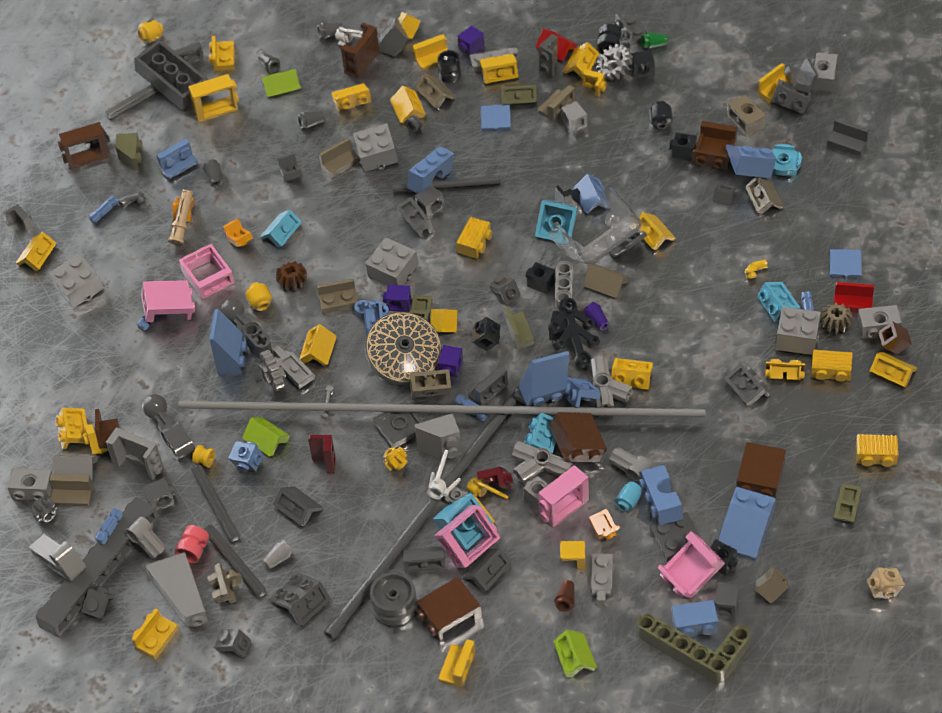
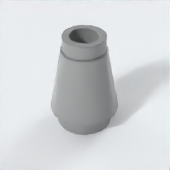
M282 540L275 544L263 561L271 569L290 558L294 551L286 541Z

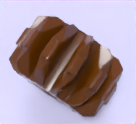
M296 260L293 263L287 261V264L281 263L280 268H277L276 281L281 289L285 288L287 292L290 289L296 291V288H302L303 284H306L307 270H305L302 263L298 264Z

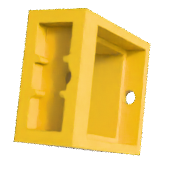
M229 74L188 86L193 110L198 122L238 110L237 102H239L237 92L234 91L237 90L235 81L230 79ZM227 89L228 97L202 105L200 97Z

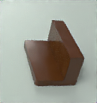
M95 409V432L99 449L108 448L106 441L115 428H119L118 419L102 421L100 410Z

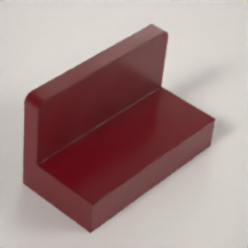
M309 435L308 442L312 461H325L327 474H335L336 455L332 435Z

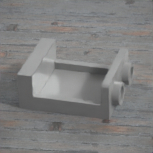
M116 427L106 441L113 465L120 467L125 459L146 466L149 479L154 480L163 468L157 443Z

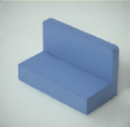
M586 174L573 188L574 190L577 188L580 190V203L585 213L589 214L597 205L608 208L612 204L600 179L592 175Z

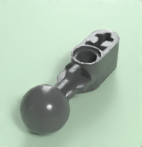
M234 298L225 300L220 307V311L231 322L237 324V328L243 333L247 346L258 358H260V353L266 350H270L272 354L270 337L258 323L245 318L243 315V304Z
M157 394L146 397L142 404L143 412L147 417L157 419L161 435L176 459L179 460L194 452V444L181 424L175 422L173 417H168L166 414V400Z

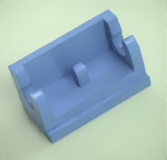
M381 299L375 300V304L364 303L366 337L373 324L383 317Z

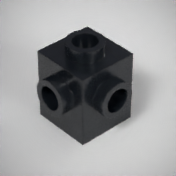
M488 317L476 322L473 326L472 343L485 351L499 344L501 325Z

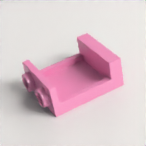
M187 280L143 282L141 296L146 322H154L155 314L186 313L187 320H191L192 313H195V303L191 301L192 288H189Z
M691 531L686 536L689 541L665 566L661 564L658 566V569L662 572L660 576L667 583L671 582L675 586L673 590L680 597L686 596L690 599L725 564L699 535Z

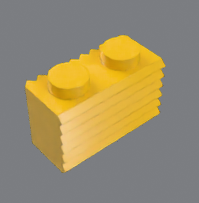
M470 217L456 242V252L478 259L480 253L483 254L486 241L492 237L493 231L491 230L490 222Z
M813 349L811 378L850 381L852 352Z
M857 435L856 464H862L863 466L879 464L885 467L897 465V435Z

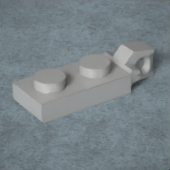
M509 48L470 55L473 71L482 70L480 59L514 54L515 59L519 60L517 48Z
M279 345L273 348V355L280 360L284 373L299 389L315 379L314 374L292 351L285 352Z
M592 554L591 593L592 595H597V607H605L606 595L611 596L613 554Z

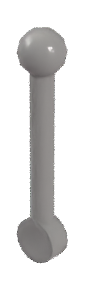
M331 385L326 386L327 395L325 403H329L330 394L333 392V386ZM323 411L321 416L322 418H327L329 414L327 411Z

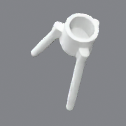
M340 27L336 31L335 38L339 41L338 45L343 46L344 44L347 45L346 43H350L353 37L360 39L363 32Z
M448 450L444 451L436 477L434 472L431 473L427 494L433 499H441L443 496L447 497L449 492L461 481L458 478L446 488L445 481L440 479Z

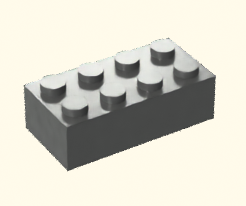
M160 39L134 58L135 71L182 110H185L192 104L188 86L208 80Z

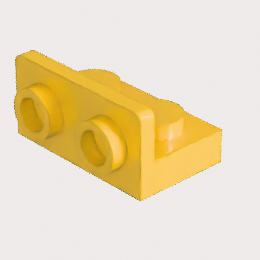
M216 35L212 36V42H209L210 53L212 52V54H209L210 65L213 64L214 71L234 70V41L217 42Z
M364 83L331 92L338 111L371 102L370 90L366 88Z
M615 358L611 379L630 385L632 388L648 390L653 363Z
M62 407L55 419L56 427L59 428L58 441L61 442L62 449H67L69 443H85L83 434L86 433L85 426L87 425L85 409Z
M155 608L152 613L146 616L143 625L134 632L132 636L133 646L136 651L156 660L179 630V626L161 616L160 611Z

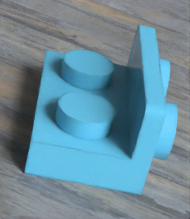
M765 282L757 294L758 299L774 322L779 321L782 307L800 309V306L783 282Z
M542 412L536 418L533 417L528 426L530 432L526 435L524 443L535 448H546L552 454L556 439L551 430L550 423L554 418Z

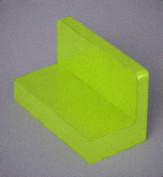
M296 69L261 77L267 97L300 89Z
M251 417L242 438L247 442H253L258 445V449L266 455L273 456L278 444L287 443L290 435L263 417Z
M567 629L553 641L566 676L573 677L583 668L589 670L597 668L584 633Z

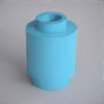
M635 482L625 484L615 499L617 508L622 512H631L641 497L642 488Z

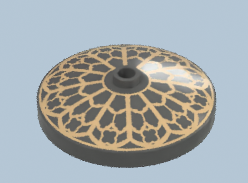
M408 312L391 313L380 318L370 328L365 342V355L371 369L383 380L401 386L410 385V373L435 371L442 351L441 340L435 328L424 318Z

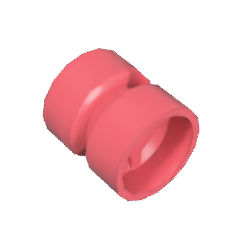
M188 525L174 552L175 555L185 552L188 563L195 564L198 563L210 536L204 529Z

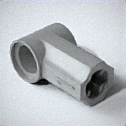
M619 447L612 451L609 458V463L625 471L627 476L635 482H639L642 479V470L652 467L647 458L643 456L635 457Z
M139 517L126 530V535L131 541L139 544L153 559L166 546L152 531L151 523L144 517Z

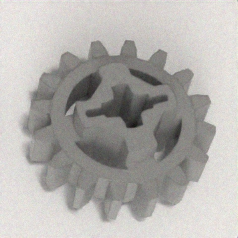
M616 44L614 48L609 46L608 51L604 49V54L599 55L601 59L596 61L598 64L596 69L599 73L604 74L605 80L609 78L613 81L614 77L619 79L620 74L625 75L624 71L630 69L628 65L632 64L630 59L633 56L624 45L619 46Z
M270 350L261 352L260 360L262 363L259 364V368L264 381L267 384H271L274 391L284 389L283 378L286 375L280 360L277 357H273Z

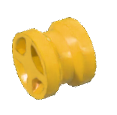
M198 445L193 453V463H201L207 468L211 467L216 455L215 449H206L203 445Z

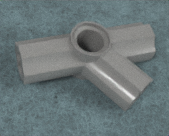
M596 356L591 359L593 385L601 392L600 399H595L596 407L614 408L613 398L626 403L630 398L632 386L611 379L607 358Z
M518 441L513 449L512 458L522 462L513 468V472L523 484L540 472L547 471L561 476L573 467V462H565L564 458L551 454L546 448H535ZM540 458L547 459L545 462L538 461Z

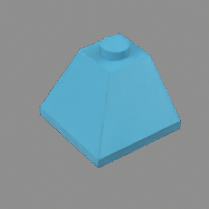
M542 200L535 237L571 244L578 208L561 202Z
M469 493L447 505L433 520L441 530L468 506L478 505L481 507L473 494ZM486 514V517L489 520V522L493 523L489 516ZM471 516L450 532L464 550H468L484 535Z

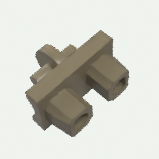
M218 563L214 566L215 572L207 576L213 588L220 586L219 589L212 592L213 599L218 604L227 600L233 604L237 602L234 589L239 588L238 584L243 580L242 575L234 572L233 569L229 571L223 570L221 564Z

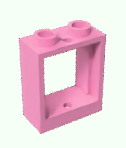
M212 244L179 259L182 273L202 300L234 284L231 269ZM213 261L220 271L198 282L191 271Z
M575 465L538 493L539 516L541 520L555 527L589 500L588 477Z
M478 505L468 506L434 535L457 568L469 566L501 538L497 533L496 526L487 519L485 510ZM471 516L485 538L465 554L450 532Z

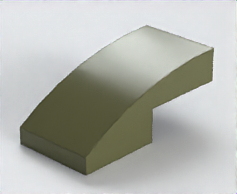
M413 295L410 313L416 314L429 322L433 301L432 296Z
M841 484L834 519L854 523L862 487Z

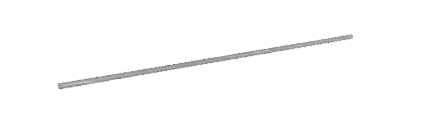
M179 401V408L481 414H539L542 412L546 415H556L557 412L591 413L592 415L659 417H705L706 414L705 409Z

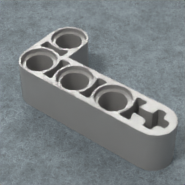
M43 534L28 547L30 552L39 561L70 582L87 568L74 548L66 541L59 544Z

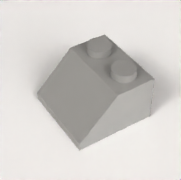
M453 414L415 424L417 448L419 451L442 459L445 450H448L446 459L462 455L460 431Z

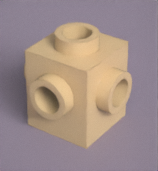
M877 568L867 580L874 598H895L905 586L897 568Z

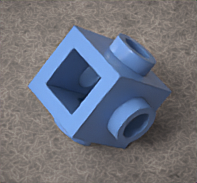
M236 441L228 459L242 471H257L258 466L262 462L263 453L258 449V445L253 442L242 443Z

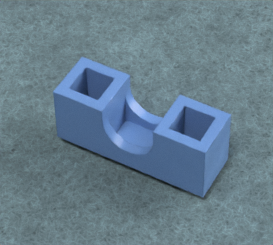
M439 146L409 170L407 188L420 193L432 186L435 175L444 178L453 169L454 153Z
M665 465L642 470V479L639 480L642 491H646L645 499L648 505L651 504L650 509L653 518H657L659 525L682 520V504L676 491L671 492L670 477Z

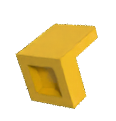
M402 12L399 21L408 38L413 39L421 21Z
M431 309V325L437 332L456 333L458 310Z
M560 541V560L577 561V570L585 569V541Z

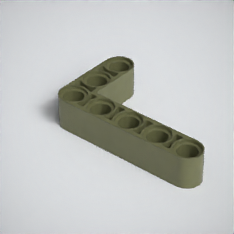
M642 614L637 619V635L641 640L715 683H721L729 676L750 647L751 631L744 625L735 626L716 652L651 614Z

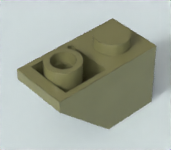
M138 133L116 134L115 148L118 159L133 170L138 171L139 163H142L140 150H143L142 140H139Z

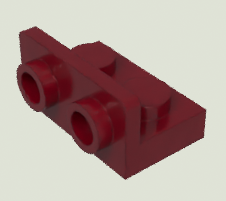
M499 466L476 472L478 480L485 484H499L501 488L506 490L512 489L513 477L511 472H508L505 468Z

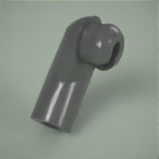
M142 192L129 194L121 199L119 204L123 209L135 201L141 205L146 201V197H144Z

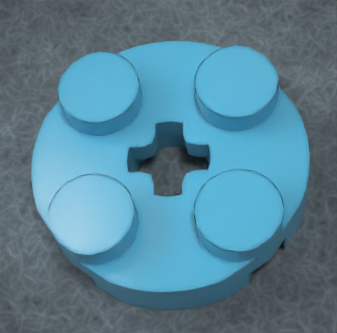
M788 144L774 146L772 150L776 161L772 175H796L797 170L801 167V153H798L795 147Z

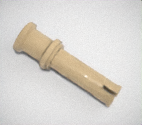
M182 190L177 216L171 225L173 229L168 242L174 245H184L183 237L188 228L186 221L193 192L190 190Z

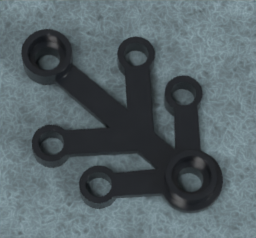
M564 298L558 305L560 313L555 321L549 324L548 330L553 334L559 332L561 323L565 318H567L568 325L560 338L553 343V348L556 351H562L566 347V342L571 335L576 352L575 364L578 367L585 368L591 363L592 358L588 352L583 350L580 336L587 340V345L590 348H595L600 343V339L598 336L588 332L595 326V321L577 310V303L574 299ZM575 318L582 322V327L576 323Z

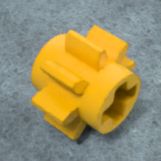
M393 446L383 455L385 458L383 461L384 465L390 471L393 468L399 471L408 461L406 459L407 454L401 446L398 449Z

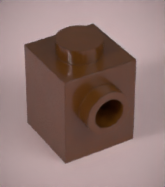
M893 321L878 331L882 347L895 354H899L912 345L908 330Z

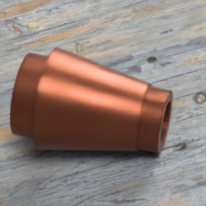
M570 580L562 582L554 599L555 606L560 611H569L575 604L574 583Z

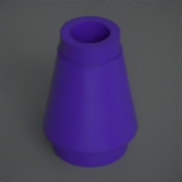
M592 302L584 308L585 316L592 318L597 328L604 330L609 326V322L599 304Z

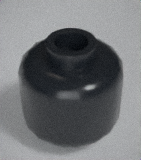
M664 101L653 103L649 108L651 124L659 129H664L673 121L671 106Z

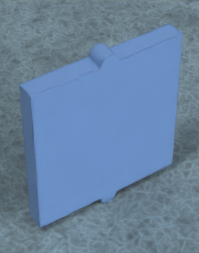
M494 104L481 106L482 131L511 129L510 105Z
M844 248V250L830 249V277H844L845 279L848 277L861 278V250H847V248Z

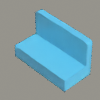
M289 209L280 213L259 238L261 240L269 238L278 248L282 247L302 222Z

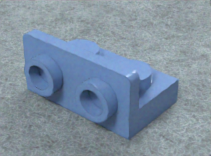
M186 138L156 155L159 169L168 179L175 177L198 163V159L192 154L190 142Z
M568 377L567 390L563 397L574 407H579L581 399L587 401L600 399L601 392L588 380Z

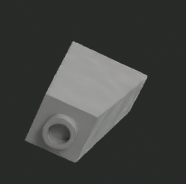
M185 552L146 565L150 580L188 628L197 627L208 622Z

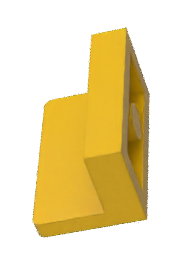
M444 34L412 45L413 58L421 70L438 65V55L448 50Z
M589 42L574 49L563 72L566 74L574 70L582 78V73L585 69H592L599 53Z
M514 54L480 59L485 84L519 78L517 61Z
M783 63L758 81V96L769 104L773 103L772 97L779 79L791 84L788 77L784 74L785 65Z
M402 86L390 99L400 123L404 124L405 120L411 115H416L421 119L426 115L415 90Z
M642 212L632 225L635 230L647 233L644 240L654 250H657L665 239L675 240V236L655 215Z
M41 232L31 239L16 264L19 266L25 262L35 271L39 270L57 243L44 232Z
M321 324L308 330L299 359L304 364L315 359L323 366L328 365L337 336Z
M881 352L876 354L869 371L906 387L912 373L916 372L917 367Z
M466 639L464 647L451 644L439 675L440 682L463 687L476 652L474 641Z

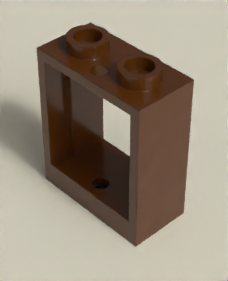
M100 122L59 134L61 141L58 142L60 151H64L61 154L64 164L68 163L70 170L111 158ZM95 139L98 140V147L70 155L69 147Z

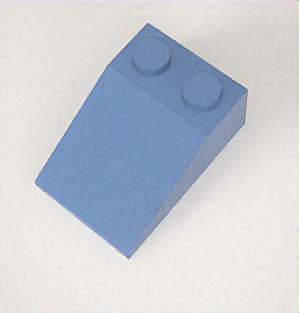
M726 145L736 175L771 178L776 161L773 150L750 146Z
M214 309L210 344L217 373L241 375V368L245 367V356L243 355L244 352H247V341H244L243 333L219 309Z
M568 351L531 361L518 386L526 406L534 405L537 407L547 401L556 402L562 399L567 390Z
M736 487L719 541L737 549V555L756 560L775 512L776 498Z

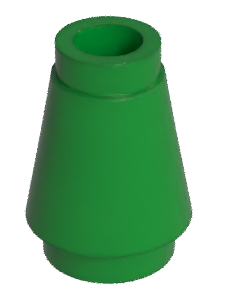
M647 32L642 35L641 44L643 48L649 50L667 45L668 37L663 34Z

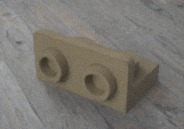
M354 279L317 285L322 314L351 309L358 302Z

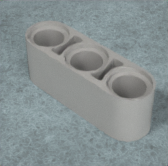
M561 261L556 266V311H560L558 305L562 299H573V265L569 261Z

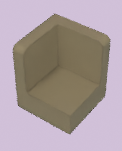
M774 566L755 582L756 591L769 603H773L789 588L788 579Z

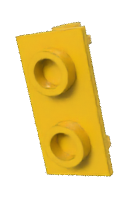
M771 359L770 362L766 361L765 368L769 369H765V377H769V379L783 380V373H787V380L800 381V379L805 377V371H801L805 369V363H801V361L791 360L789 363L782 362L779 359Z

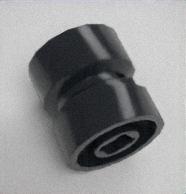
M604 24L601 26L597 42V51L601 55L604 54V49L609 50V46L614 48L616 44L620 45L621 29L617 25Z
M453 50L441 52L437 58L439 78L445 83H454L461 78L460 56Z

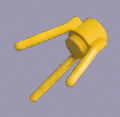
M474 477L468 482L466 488L473 494L492 522L495 523V520L477 497H483L487 490L504 499H508V496Z

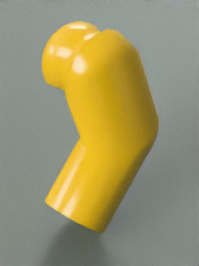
M766 259L752 262L745 269L747 279L756 278L757 274L755 271L768 268Z

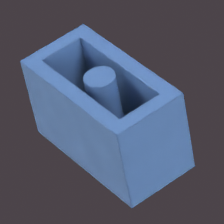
M714 600L672 606L673 626L683 634L692 637L702 634L711 635L718 632V617Z

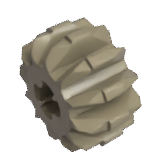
M836 302L834 305L828 303L827 307H823L821 310L820 323H822V329H827L828 333L833 331L837 334L840 331L844 334L846 329L851 327L853 316L850 308H845L844 304L838 305Z

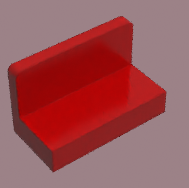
M543 28L535 45L536 48L539 49V45L552 34L558 37L557 58L564 61L568 50L577 48V43L552 30Z
M836 282L834 304L836 302L838 305L844 304L845 308H850V311L858 313L859 309L872 308L874 285Z

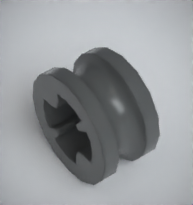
M411 115L409 119L405 120V125L411 132L415 133L422 127V122L416 115Z

